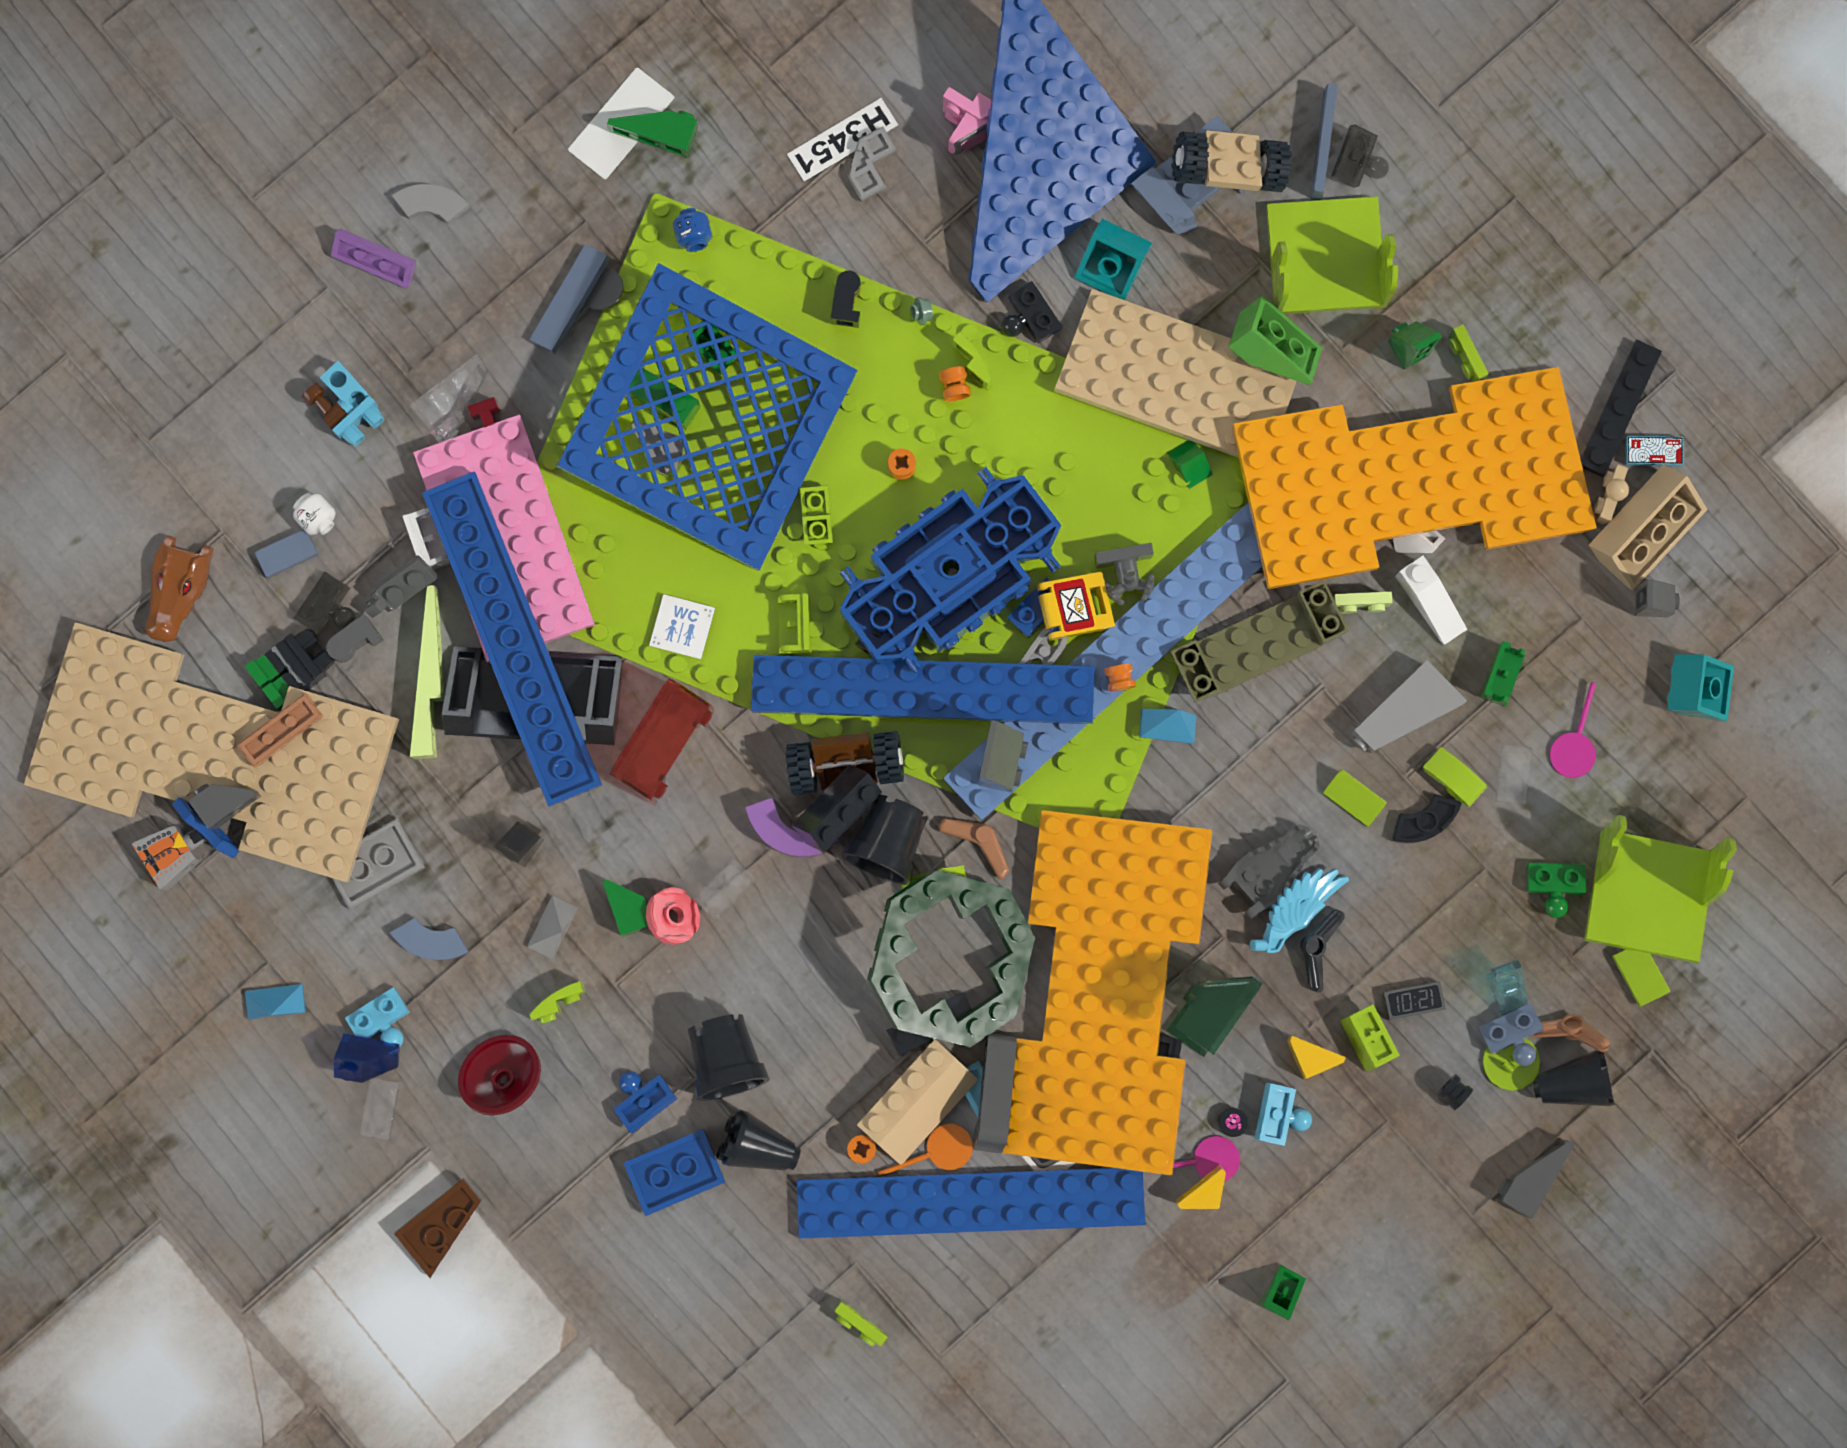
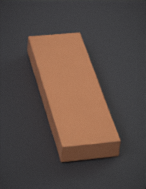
M304 693L237 744V746L251 765L257 768L318 722L324 715L310 696Z

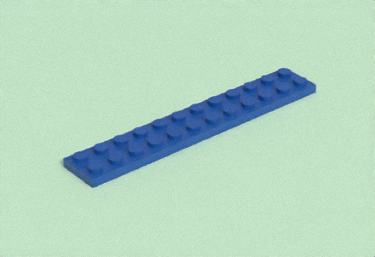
M471 472L422 492L548 807L603 786L476 472Z
M754 655L751 698L752 713L1093 724L1095 666L919 660L924 667L921 670L918 669V672L914 674L905 660L877 663L874 659Z
M1098 1168L797 1180L799 1239L1145 1225L1143 1172L1127 1169Z

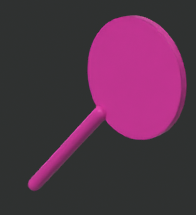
M1595 682L1590 683L1576 733L1561 735L1551 746V764L1562 776L1569 778L1581 777L1588 773L1595 763V748L1592 742L1582 735L1596 686Z
M1212 1136L1206 1138L1197 1146L1193 1160L1174 1162V1168L1195 1165L1197 1172L1202 1177H1205L1217 1166L1221 1165L1226 1172V1181L1237 1172L1240 1164V1155L1232 1141L1225 1137Z

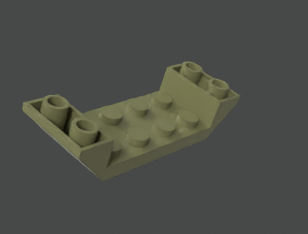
M1324 580L1300 591L1296 596L1199 641L1194 640L1172 650L1170 653L1194 703L1219 695L1312 652L1349 632V629Z

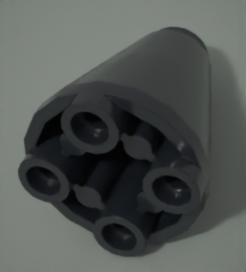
M740 1110L734 1116H729L724 1129L728 1135L725 1143L720 1144L716 1159L721 1160L722 1164L733 1167L785 1171L787 1169H795L801 1153V1148L795 1147V1143L747 1111Z

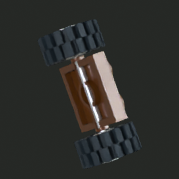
M898 731L874 734V753L869 732L812 739V745L811 742L787 744L785 752L787 757L786 769L791 793L793 795L816 793L817 772L821 788L825 790L849 764L869 773L875 783H878L879 779L880 785L904 782V763Z

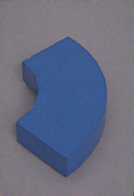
M179 797L172 804L182 819L200 832L215 849L231 858H234L240 852L239 848L220 827L216 830L208 829L188 801Z

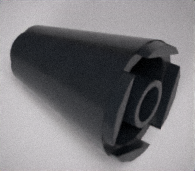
M1598 1050L1537 1075L1538 1081H1532L1535 1098H1541L1542 1103L1591 1106L1615 1105L1604 1052Z

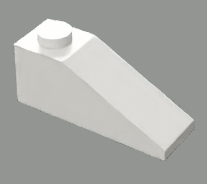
M1421 556L1398 572L1395 576L1443 646L1467 630L1442 582L1424 556Z

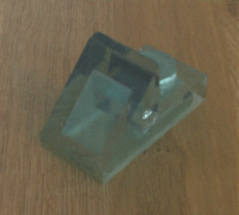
M1518 960L1491 969V973L1487 974V979L1501 1016L1528 1004L1523 970Z

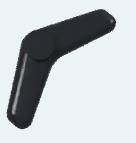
M1337 909L1333 910L1300 942V948L1304 953L1309 988L1317 993L1323 990L1322 955L1326 950V943L1345 918V914Z

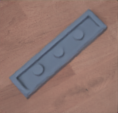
M1328 83L1323 92L1310 192L1311 199L1321 200L1324 193L1338 84Z
M584 245L532 334L530 341L533 344L556 354L610 261L608 255Z

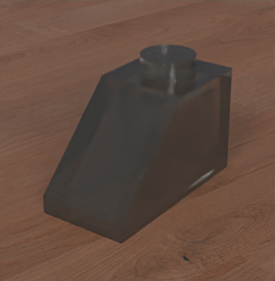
M517 821L494 848L521 866L526 867L544 839L539 836L541 832L539 828L528 821L525 825Z

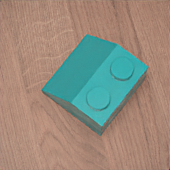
M1102 218L1093 232L1074 278L1106 294L1126 300L1143 266L1152 242Z
M1674 654V662L1671 667V686L1667 697L1668 710L1684 716L1728 721L1734 666L1704 654Z

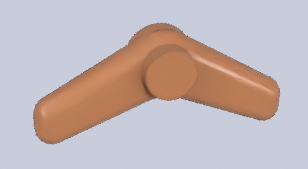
M949 818L942 819L938 824L939 832L977 844L997 878L1003 879L1009 873L1005 856L995 831L991 826Z
M1576 1014L1567 1015L1561 1019L1542 1021L1541 1024L1544 1031L1529 1037L1566 1036L1568 1040H1579L1600 1052L1607 1051L1610 1046L1608 1038L1584 1022L1583 1017Z

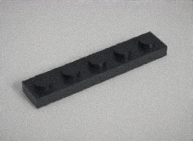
M1636 339L1581 456L1583 469L1601 477L1606 475L1662 353L1661 350Z

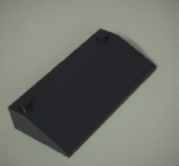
M454 646L442 710L444 734L521 740L491 663H487L482 648ZM549 652L585 743L615 745L623 658L618 656Z

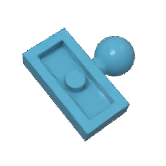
M393 987L345 1019L360 1043L365 1042L381 1031L380 1041L382 1046L387 1050L393 1051L400 1048L403 1044V1034L399 1029L392 1028L391 1024L409 1014L410 1011L397 989Z
M1271 1083L1265 1084L1254 1139L1285 1146L1289 1123L1296 1131H1305L1311 1126L1312 1116L1309 1111L1298 1108L1292 1112L1296 1089Z

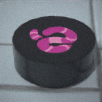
M1229 1108L1221 1113L1218 1125L1223 1134L1229 1137H1238L1246 1131L1248 1119L1240 1109Z

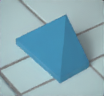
M1141 709L1139 738L1194 744L1196 715L1175 709Z
M303 984L245 991L248 1020L306 1013Z

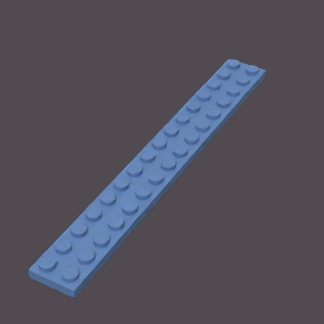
M1249 502L1157 584L1146 601L1140 600L1115 622L1114 627L1105 631L1069 664L1072 666H1095L1093 720L1126 691L1108 692L1109 678L1105 676V668L1121 664H1132L1131 677L1136 682L1263 567ZM1006 721L1004 725L1023 733V741L1028 742L1025 759L1019 758L1017 769L1022 770L1019 787L1088 724ZM987 739L943 778L981 821L1019 788L1013 786L1011 793L978 786Z

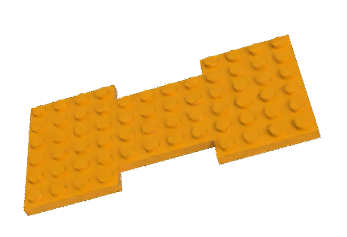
M1559 367L1451 385L1449 393L1454 413L1349 431L1343 404L1234 423L1232 429L1267 589L1377 570L1379 563L1374 542L1480 523L1486 550L1594 531L1597 527Z
M1041 811L1028 924L1056 927L1043 1040L1036 1041L1017 1038L1007 1143L1002 1153L1173 1175L1186 1059L1158 1056L1171 941L1200 945L1212 829Z

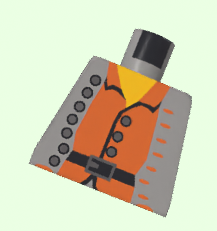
M174 825L132 843V846L158 888L168 891L201 861L194 849L205 843L207 839L196 829L184 834L180 827Z

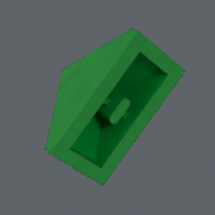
M706 326L693 330L697 345L711 341ZM712 326L715 339L723 337L718 329ZM687 336L688 345L692 347L689 336ZM727 340L717 343L722 358L736 354L734 348ZM712 345L698 349L701 358L706 363L717 360ZM735 359L729 360V361H726V362H723V363H724V366H725V369H726ZM719 364L710 366L715 372L721 375Z
M1187 440L1167 452L1186 483L1190 482L1187 485L1189 489L1213 475L1204 452L1195 442Z
M1280 1265L1259 1304L1289 1321L1306 1278Z

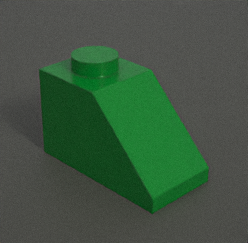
M610 880L602 881L620 935L625 937L648 929L646 920L647 899Z

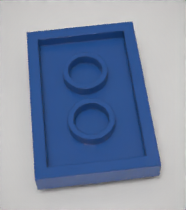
M704 1129L624 1162L645 1216L726 1182Z

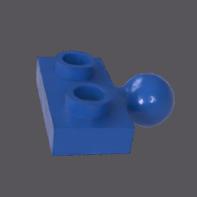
M1046 577L1041 583L1048 582L1050 580ZM1036 587L1007 617L1027 638L1044 623L1038 596L1050 593V589L1037 591ZM1059 626L1057 628L1049 629V634L1055 631H1060Z
M634 1071L623 1073L619 1079L620 1089L624 1093L632 1095L613 1110L631 1134L678 1099L660 1074L642 1088L641 1077Z

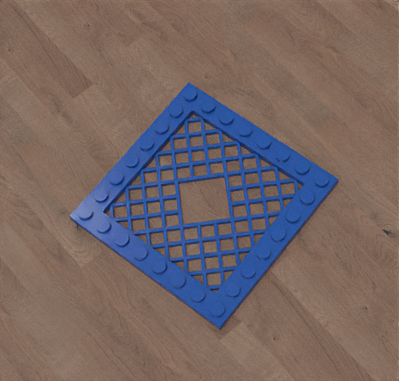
M658 263L556 467L758 571L857 373V369ZM670 304L678 307V309L667 312ZM681 312L686 327L672 331L667 316ZM687 313L704 322L691 326ZM663 320L667 333L654 337ZM706 326L711 341L697 345L692 330ZM712 326L727 333L728 336L715 339ZM688 332L692 347L678 351L673 336ZM669 338L673 353L659 357L655 341ZM731 339L736 354L722 358L717 343ZM736 339L754 349L740 352ZM712 345L717 360L703 364L698 349ZM649 346H651L654 359L642 362ZM694 351L698 366L684 370L680 355ZM756 352L760 368L747 372L742 356ZM761 352L779 362L765 366ZM675 357L680 372L666 376L661 361ZM737 358L742 373L728 378L723 362ZM656 363L661 378L647 382L642 367ZM719 364L723 379L709 383L705 368ZM781 366L785 381L772 385L767 370ZM786 366L803 375L790 379ZM638 370L642 384L629 387ZM700 370L705 385L691 389L686 374ZM762 371L767 387L753 391L748 376ZM681 376L686 391L672 395L667 380ZM743 377L748 393L734 397L730 381ZM805 379L810 394L796 398L792 383ZM811 379L818 382L815 391ZM662 382L667 397L653 401L648 386ZM725 383L742 437L691 453L673 399ZM787 385L791 400L778 404L773 389ZM644 388L648 403L634 407L629 392ZM768 391L773 406L759 410L755 394ZM625 396L629 409L616 413ZM750 396L754 412L741 416L736 400ZM811 398L802 415L798 402ZM669 401L673 416L659 421L655 405ZM793 404L798 419L784 423L779 408ZM650 407L654 422L640 426L636 411ZM775 410L779 425L765 429L761 414ZM631 413L636 428L621 432L617 417ZM756 416L761 431L747 435L742 420ZM675 420L680 435L666 440L661 424ZM613 421L617 434L604 438ZM798 423L791 440H789L786 427ZM656 426L661 442L647 446L642 430ZM781 429L785 444L772 448L767 433ZM637 432L642 448L628 452L623 436ZM762 435L767 450L753 454L748 439ZM618 438L623 454L609 458L604 442ZM681 439L686 455L672 459L667 444ZM744 441L748 456L734 460L730 445ZM599 446L601 448L603 457L596 454ZM663 446L667 461L653 465L648 450ZM725 447L730 462L716 466L711 451ZM786 448L777 466L773 452ZM644 451L648 467L634 471L630 455ZM706 453L711 468L697 472L692 457ZM768 454L773 469L759 473L755 458ZM625 457L629 470L612 461ZM688 459L692 474L678 478L674 463ZM750 460L755 475L741 479L736 464ZM669 465L674 480L659 484L655 469ZM731 466L736 481L722 485L717 470ZM650 471L654 483L637 474ZM713 472L717 487L703 491L699 476ZM774 473L765 491L761 477ZM694 478L699 493L684 497L680 482ZM756 479L761 494L747 498L742 483ZM675 484L679 496L663 489V487ZM738 485L742 500L728 504L724 489ZM719 491L724 506L709 510L705 495ZM700 497L704 509L688 502V500ZM762 498L754 515H752L748 502ZM744 504L748 519L734 523L730 508ZM725 510L729 523L713 515V513ZM749 523L746 531L738 528V526Z

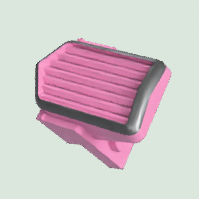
M948 87L943 95V113H945L946 119L958 125L949 139L948 151L953 155L962 154L987 139L986 128L988 112L991 108V99L978 93L975 99L971 101Z

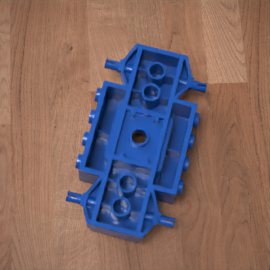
M984 467L983 470L977 473L987 486V492L979 508L976 507L963 489L957 493L955 490H952L941 499L943 502L935 509L932 506L919 514V521L912 526L909 523L905 524L895 532L897 537L890 542L884 540L872 549L874 553L871 555V564L881 577L863 581L861 579L858 580L850 567H847L845 571L843 570L840 573L850 589L840 608V613L875 662L905 660L914 674H916L918 669L921 670L924 667L914 655V648L922 632L938 653L945 648L948 650L960 641V637L965 633L975 631L983 624L982 621L990 615L995 616L1006 607V603L1013 598H1020L1029 590L1031 578L1018 562L1040 559L1047 565L1051 573H1054L1056 569L1058 570L1061 567L1052 555L1051 549L1061 529V524L1024 475L999 480L994 478L987 467ZM945 562H956L959 566L958 573L953 576L946 575L942 569ZM874 630L878 633L883 634L881 638H878L874 636L871 632Z

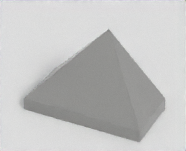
M552 896L527 947L554 959L578 907Z

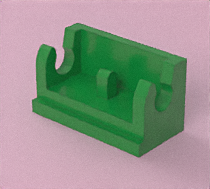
M1502 641L1497 646L1479 698L1507 707L1525 657L1524 649L1512 648L1511 643Z

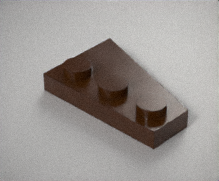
M462 1178L394 1232V1235L429 1278L432 1277L436 1268L480 1204L481 1199L466 1180Z

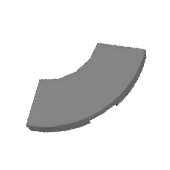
M433 184L409 186L392 195L409 219L418 215L432 214L441 217L450 224L471 208L454 191Z

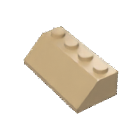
M1663 464L1589 544V547L1599 562L1633 591L1708 509L1688 476Z
M934 1039L857 1126L902 1165L977 1083L978 1079Z

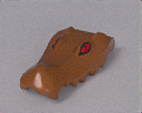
M167 536L156 553L152 568L150 611L145 627V632L149 637L163 642L175 641L177 639L182 620L188 617V614L194 608L195 601L200 599L203 590L206 588L210 560L214 551L212 547L203 546L200 554L174 548L176 544L175 537Z

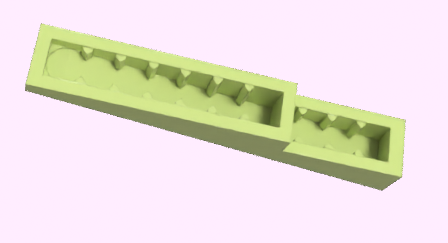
M434 585L427 586L410 750V757L414 760L437 758L434 702L444 701L445 698L439 592Z

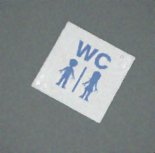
M663 594L649 646L701 659L715 608Z

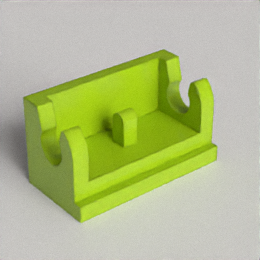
M808 593L786 594L778 597L779 655L810 654Z
M1374 1004L1339 1020L1365 1071L1375 1069L1400 1056Z

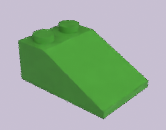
M1263 295L1239 313L1228 346L1248 364L1306 385L1311 384L1322 351V347Z

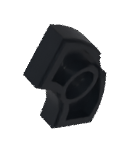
M1434 794L1429 805L1422 811L1414 814H1398L1391 841L1404 844L1418 843L1438 835L1453 822L1462 803Z

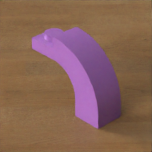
M773 798L745 807L756 833L775 851L795 858H812L822 855L821 851L807 845L796 831L791 830L781 821ZM841 836L835 841L834 844H837L842 841Z

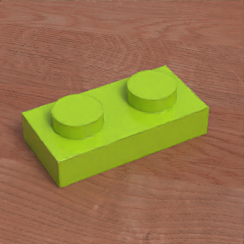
M1464 324L1454 328L1450 333V339L1448 340L1450 348L1455 355L1459 354L1463 362L1461 368L1467 379L1471 378L1472 382L1484 380L1489 373Z
M841 1301L835 1309V1312L838 1314L836 1319L848 1329L854 1326L862 1333L859 1337L873 1347L875 1343L882 1346L888 1338L885 1332L844 1301Z

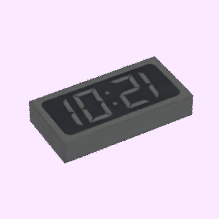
M1440 981L1383 992L1388 1020L1446 1010Z

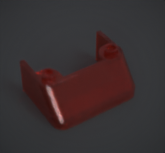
M668 678L614 763L609 775L618 784L655 806L657 803L656 798L660 800L668 788V785L665 784L666 775L694 730L698 729L700 725L705 727L714 713L712 704L675 679Z

